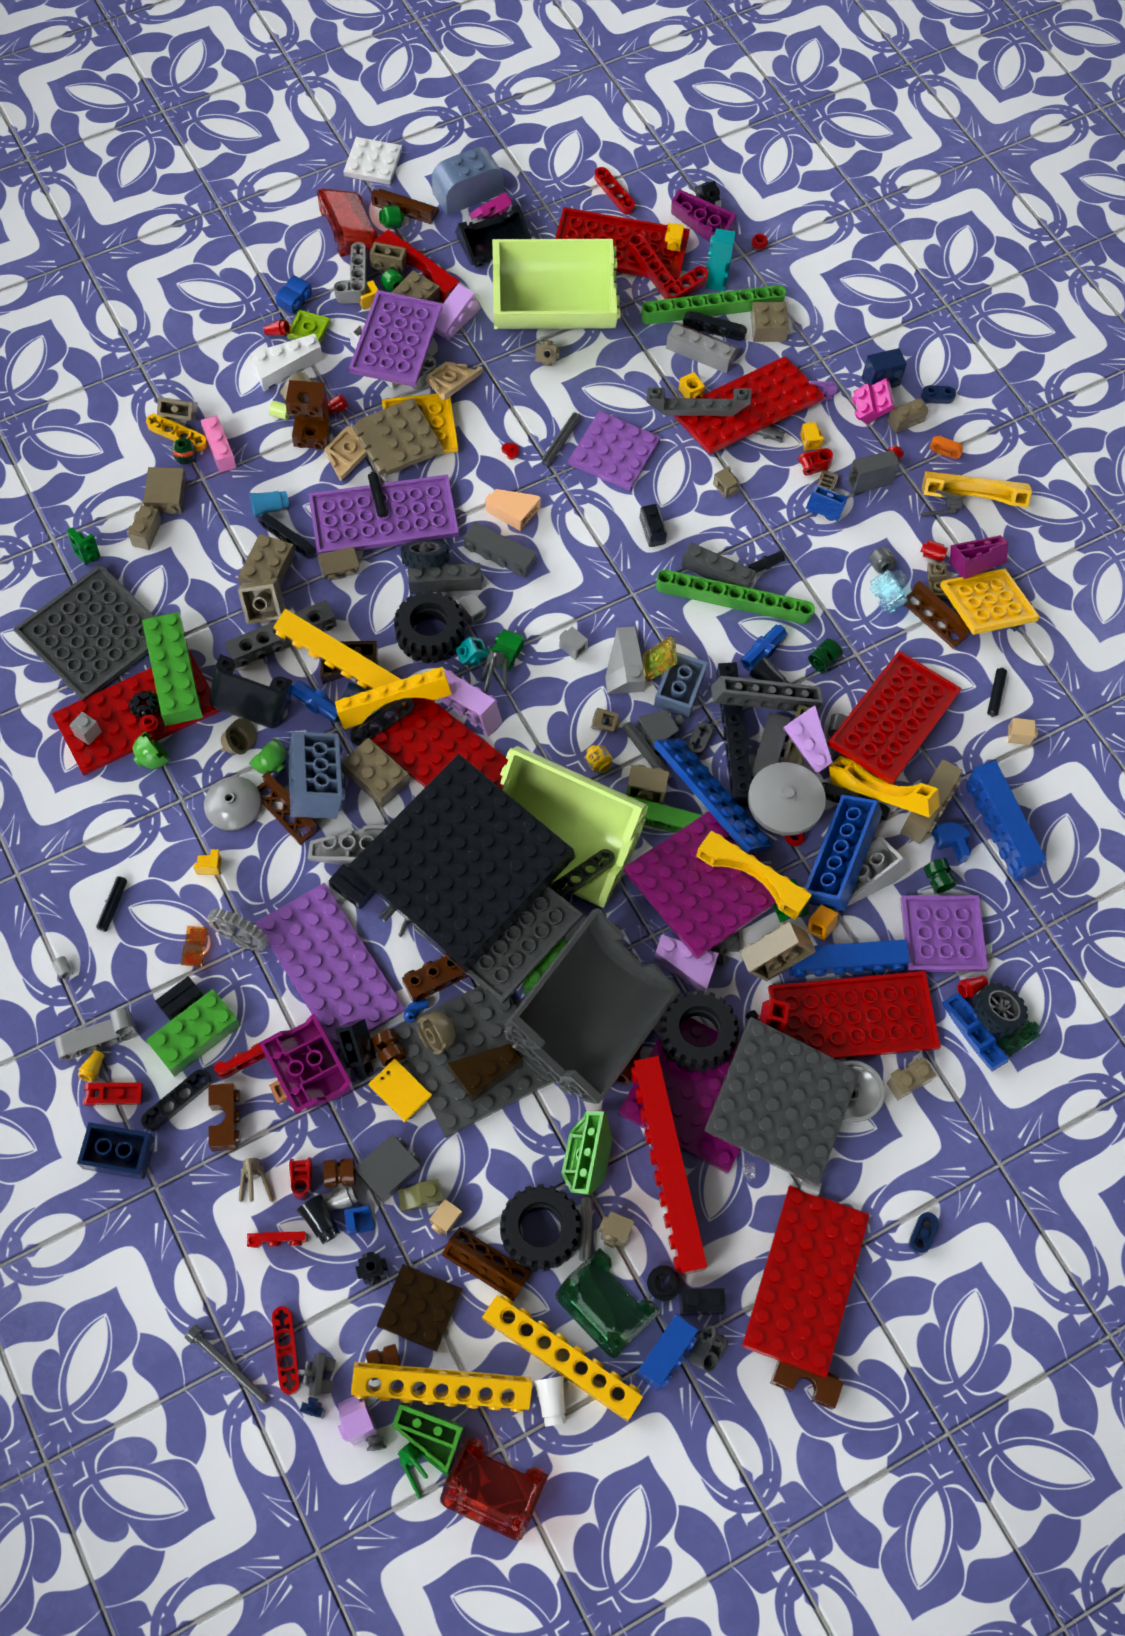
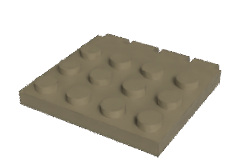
M414 398L358 419L357 423L352 426L379 475L384 473L390 475L444 452L441 443Z

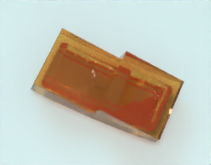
M187 926L181 965L202 967L208 936L207 927Z

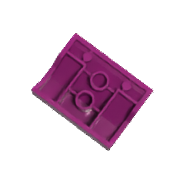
M315 1014L311 1015L305 1023L294 1029L280 1031L259 1042L295 1114L336 1100L354 1090L347 1073Z

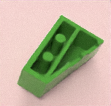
M402 1402L398 1407L392 1427L448 1473L465 1425Z

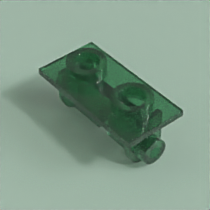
M1027 1019L1026 1024L1012 1036H1002L997 1040L1008 1057L1040 1036L1037 1032L1039 1025L1036 1022L1032 1023Z

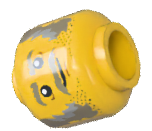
M592 745L586 750L585 761L593 772L604 773L612 766L613 758L605 746Z

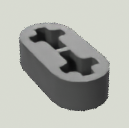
M705 722L698 724L689 741L688 748L697 756L703 754L711 738L712 727L710 724ZM703 729L707 730L706 733H704L703 737H701V731H703ZM700 742L699 748L697 750L693 749L696 743Z

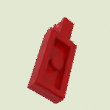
M305 1231L247 1233V1247L259 1248L265 1243H268L269 1247L281 1246V1242H289V1246H302V1242H308V1234Z

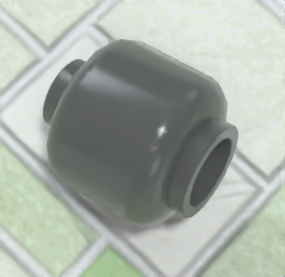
M886 547L875 549L869 558L874 570L880 574L892 571L896 563L894 555Z

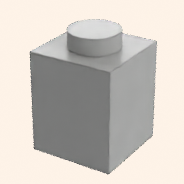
M474 592L460 599L459 608L462 609L463 616L471 626L486 617V606Z
M573 626L568 631L565 630L561 633L559 647L574 660L588 649V639Z
M81 712L69 725L74 735L87 745H90L102 732L97 721L84 712Z

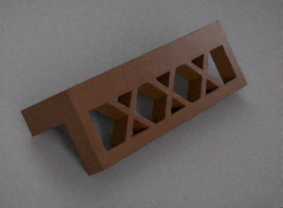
M373 189L371 193L373 206L382 209L384 206H398L401 212L404 213V216L424 223L432 224L439 212V207L383 189Z
M918 581L914 585L912 592L901 601L952 649L958 646L970 634V629L963 619L921 581ZM915 597L919 601V605H913L908 600ZM922 610H929L932 613V617L925 616ZM935 621L945 624V628H938L935 625ZM949 633L956 634L959 639L954 642L949 638Z
M267 772L262 776L264 782L257 786L259 792L266 787L271 791L270 797L261 796L262 804L296 842L302 845L318 832L317 825L308 817H295L294 823H286L284 821V816L290 815V795ZM281 802L283 804L282 810H274L272 803ZM305 828L308 833L299 838L296 834V829Z
M461 1227L449 1239L442 1253V1256L512 1301H515L532 1273ZM461 1236L462 1238L467 1240L468 1243H463L457 1238ZM476 1249L483 1250L485 1254H480ZM495 1261H500L504 1266H499ZM513 1272L519 1273L523 1276V1278H518L513 1274Z

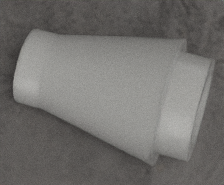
M353 1186L350 1188L345 1187L327 1199L326 1205L331 1212L354 1207L359 1202Z

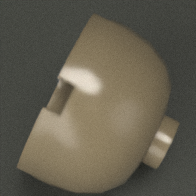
M431 1012L418 1020L417 1023L420 1022V1027L417 1028L419 1036L427 1049L431 1046L435 1050L432 1053L441 1054L453 1045L456 1038V1024L453 1019L441 1012Z

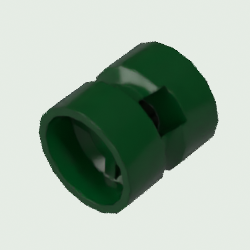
M827 638L808 656V660L814 669L825 673L833 663L842 657L843 651L837 642Z
M946 858L934 860L923 868L927 878L932 879L930 885L935 894L946 892L958 884L954 874L949 872L951 868Z

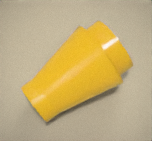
M94 1050L78 1069V1076L87 1082H93L94 1079H97L105 1055L98 1050Z

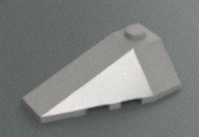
M635 626L621 627L616 630L605 676L607 695L644 692L645 675Z
M366 825L358 830H348L340 835H330L310 841L307 859L308 861L336 865L345 864L349 866L388 825Z
M882 836L871 843L847 906L895 883L910 871L904 858Z

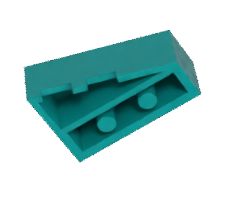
M716 228L715 235H711L710 245L712 247H709L708 257L711 258H708L706 269H709L706 289L725 292L735 231Z

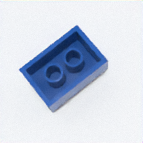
M676 1314L639 1368L636 1376L656 1391L660 1387L664 1389L673 1377L670 1373L673 1368L677 1370L686 1356L683 1355L685 1349L689 1352L697 1341L698 1337L695 1334L698 1330Z

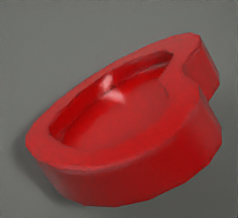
M505 443L501 447L502 453L506 454L510 460L515 459L519 454V446L515 443Z

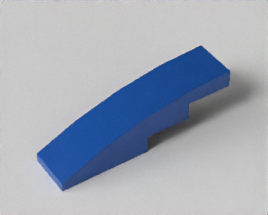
M959 993L942 1002L954 1024L991 1072L1008 1062L1009 1058L997 1046L996 1038L977 1019V1013H974L973 1008Z

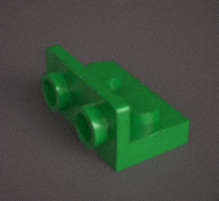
M73 527L66 530L73 552L85 566L95 562L100 557L93 534L84 537L81 532L77 533Z

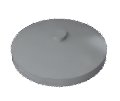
M789 762L775 763L763 768L752 780L748 792V805L755 820L765 829L780 835H797L810 830L820 820L826 803L825 791L817 776L809 769Z

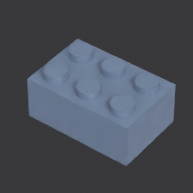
M673 651L655 696L654 707L667 710L676 715L681 714L682 717L689 719L704 680L708 662Z

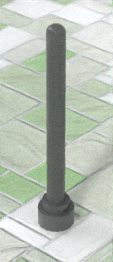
M195 1324L186 1333L184 1338L190 1344H198L261 1404H266L268 1397L207 1341L202 1333L203 1330Z

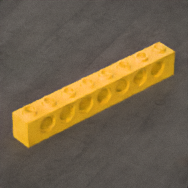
M496 1295L482 1316L483 1321L561 1376H564L568 1381L625 1421H629L643 1398L640 1395V1389L632 1384L629 1386L621 1381L623 1378L614 1371L609 1373L604 1370V1364L595 1358L591 1361L584 1356L586 1352L576 1345L574 1348L566 1343L568 1340L559 1333L554 1335L548 1331L550 1327L541 1320L536 1322L531 1319V1314L524 1308H520V1310L513 1306L514 1302L505 1295L502 1298ZM506 1313H512L515 1316V1320L510 1324L505 1323L502 1319ZM524 1325L532 1327L533 1333L530 1336L522 1335L520 1330ZM541 1338H548L551 1341V1346L543 1349L539 1346L538 1342ZM561 1350H565L569 1354V1359L565 1362H561L557 1358V1353ZM578 1363H584L587 1366L585 1374L580 1375L576 1372L575 1366ZM596 1376H602L606 1384L604 1387L599 1388L595 1386L593 1379ZM618 1388L623 1391L624 1398L618 1401L613 1398L612 1391Z
M354 1362L351 1395H355V1398L368 1399V1396L377 1397L381 1401H390L391 1398L400 1399L403 1403H412L413 1400H418L426 1405H434L435 1402H441L449 1407L465 1404L466 1407L477 1409L479 1406H488L490 1410L498 1411L501 1408H510L513 1412H523V1410L530 1409L532 1380L530 1377L364 1362ZM372 1378H378L381 1381L376 1387L369 1385V1381ZM394 1380H401L403 1385L395 1389L391 1386V1383ZM417 1382L425 1384L424 1389L420 1391L415 1390L413 1386ZM439 1384H446L448 1386L444 1392H437L435 1390ZM461 1386H468L470 1388L466 1394L458 1393V1389ZM485 1387L491 1389V1393L488 1396L480 1395V1391ZM510 1389L513 1391L511 1397H502V1393L505 1390Z

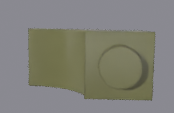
M439 1179L419 1182L414 1186L398 1190L401 1212L440 1206L442 1203Z

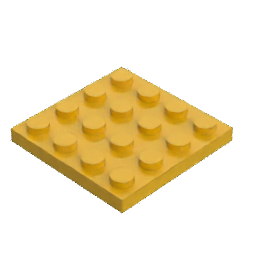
M436 393L382 399V407L386 409L414 398L443 447L444 452L441 454L458 452L450 397L444 401Z
M1005 568L979 573L967 579L958 577L941 582L940 587L973 635L1037 622L1039 619L1038 613Z

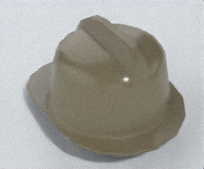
M245 718L235 720L221 736V751L238 755L246 753L257 738L254 725Z

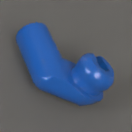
M427 999L408 1004L404 1012V1020L406 1022H414L420 1010L429 1008Z

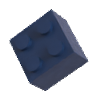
M900 348L868 355L861 377L864 384L868 383L872 386L887 378L890 381L891 388L900 386L907 365Z

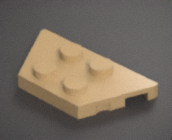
M446 361L426 375V382L445 401L480 376L483 368L478 366L476 370L468 369L466 364Z
M348 426L324 449L340 481L368 455L353 428Z

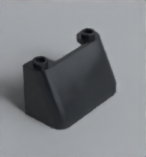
M520 205L511 207L512 211L507 213L505 211L500 216L474 224L469 222V225H467L466 221L458 224L455 234L471 265L479 267L484 262L493 260L492 239H531Z
M220 654L216 663L209 696L210 705L215 709L248 719L251 722L268 728L278 727L291 700L292 680L279 676L275 677L269 686L233 674L236 667L234 660Z

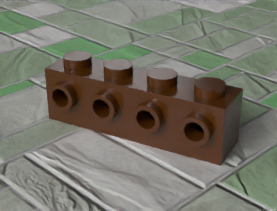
M442 955L439 960L429 961L416 971H408L402 977V982L411 1001L416 1002L469 976L445 955Z

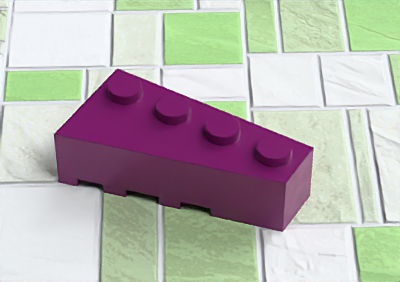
M679 189L671 202V214L709 243L711 235H715L716 228L733 231L736 226L737 214Z

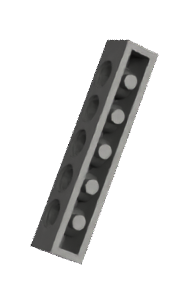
M327 600L294 613L323 632L330 631L337 626L335 615ZM276 620L226 641L225 646L230 658L235 662V668L244 667L257 659H263L274 652H280L284 648L291 646L293 641L288 638L283 640L275 635L276 631L273 627L277 622Z
M720 676L711 686L713 703L795 712H797L799 705L810 708L815 705L816 709H818L823 704L821 687L730 676Z

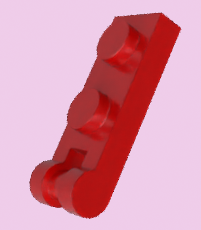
M257 1043L251 1047V1050L245 1053L239 1052L232 1057L233 1059L227 1062H217L214 1069L219 1078L225 1079L266 1058L260 1044Z
M142 1082L85 1084L84 1091H86V1097L83 1098L84 1106L142 1105ZM96 1091H99V1097H94Z

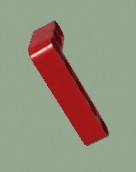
M634 232L629 236L630 252L664 299L687 297L706 285L708 270L705 267L698 266L677 280H674L641 233Z

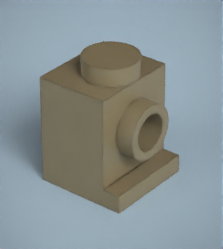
M729 466L715 473L713 485L724 498L734 496L739 492L738 480L735 475L730 473L731 468Z
M597 708L590 728L613 733L614 730H618L620 725L619 714ZM603 719H607L609 721V724L604 725L602 722Z

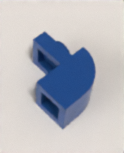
M954 822L935 825L931 834L937 849L952 847L958 863L966 862L971 855V848L967 843L971 836L969 831L964 826Z

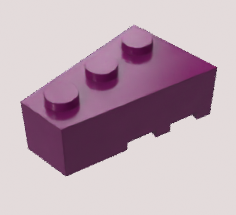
M1001 535L951 545L950 565L964 579L1007 562L1008 542Z

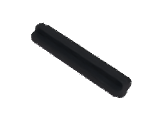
M371 472L368 474V480L377 516L379 518L386 517L388 512L377 473Z
M1002 667L998 668L995 673L987 714L991 717L998 716L1007 676V670Z
M116 877L96 925L98 930L103 932L108 930L127 884L126 878Z

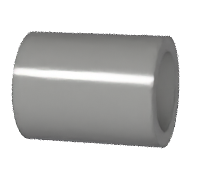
M65 956L58 957L52 962L60 979L68 978L73 974Z
M802 1180L799 1189L802 1192L818 1197L822 1183H819V1186H814Z

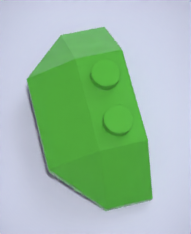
M586 1111L583 1115L584 1117L569 1133L561 1174L572 1194L591 1195L605 1181L613 1139L607 1114L601 1111Z

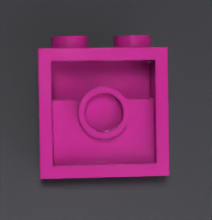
M505 192L469 213L471 220L476 217L480 220L485 216L487 218L500 216L503 212L508 211L507 207L512 205V200Z
M887 378L872 386L867 383L853 391L854 397H852V401L857 407L855 416L865 424L895 409L890 381Z

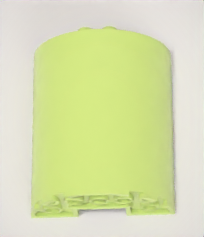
M492 239L494 329L616 328L617 319H620V308H617L620 304V297L616 295L617 283H614L616 281V271L614 269H617V258H614L616 257V246H613V239Z
M519 746L510 748L506 759H508L507 765H504L500 774L503 776L500 783L503 786V791L572 847L575 853L574 860L551 884L553 885L556 880L600 850L608 849L613 852L615 857L613 865L573 893L604 908L624 873L622 868L627 865L636 847L646 820L647 804ZM602 857V861H603V860H607V861H608L609 858H608V857H607V858ZM587 866L585 868L586 871L590 873L596 871L595 867L593 866ZM572 876L570 878L571 881L574 883H579L581 881L580 877L578 876Z

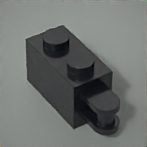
M365 1019L350 1021L336 1028L335 1032L346 1067H353L355 1075L360 1081H364L367 1077L372 1076L374 1070L371 1060L376 1058V1054Z

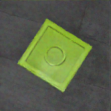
M299 310L290 327V333L287 334V338L295 340L315 334L319 344H321L331 319Z

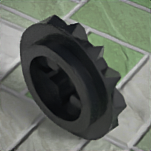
M141 690L137 694L134 693L129 703L130 711L139 718L146 715H154L160 706L156 693L154 694L150 690ZM140 700L147 701L148 707L141 705Z
M658 1266L648 1276V1291L654 1298L661 1301L672 1300L681 1289L680 1275L670 1266ZM669 1276L667 1284L670 1288L664 1287L659 1291L661 1283L658 1279L664 1280Z

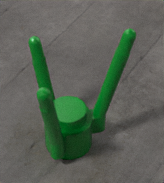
M411 1442L398 1452V1456L401 1458L399 1463L404 1468L418 1498L421 1497V1493L408 1465L410 1467L415 1466L421 1475L427 1479V1473L418 1462L421 1459L420 1456L448 1478L452 1477L450 1472L446 1473Z

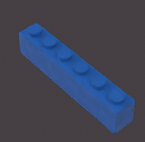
M891 940L814 946L816 950L814 954L790 967L788 972L789 976L804 978L807 975L822 977L831 973L839 976L846 974V972L863 974L866 971L881 973L891 969L895 972L903 971L910 963L907 941Z

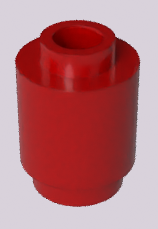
M928 539L927 543L923 542L920 552L923 553V557L935 561H944L948 548L944 547V544Z

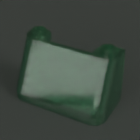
M599 1248L566 1278L556 1292V1299L608 1356L616 1358L661 1311L652 1301L643 1299L638 1303L611 1275L609 1272L612 1268L611 1258Z

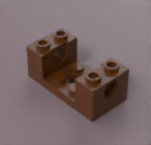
M289 380L285 404L287 414L294 415L295 419L292 431L293 446L325 449L329 445L332 428L325 383Z

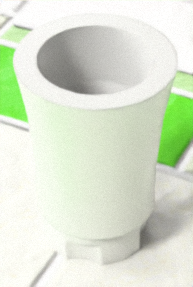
M564 1376L533 1381L539 1398L542 1418L545 1417V1427L566 1423L563 1389Z

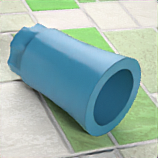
M286 491L250 493L254 517L264 513L280 511L282 508H289Z

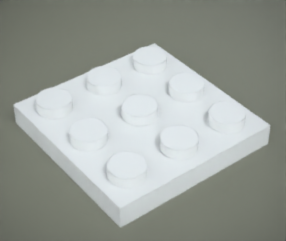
M356 137L343 171L344 176L390 185L402 152V145Z

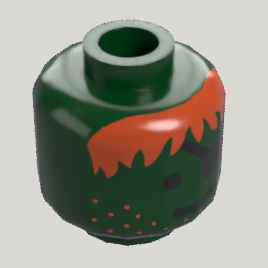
M180 438L172 444V453L176 462L186 465L195 460L196 450L191 440Z

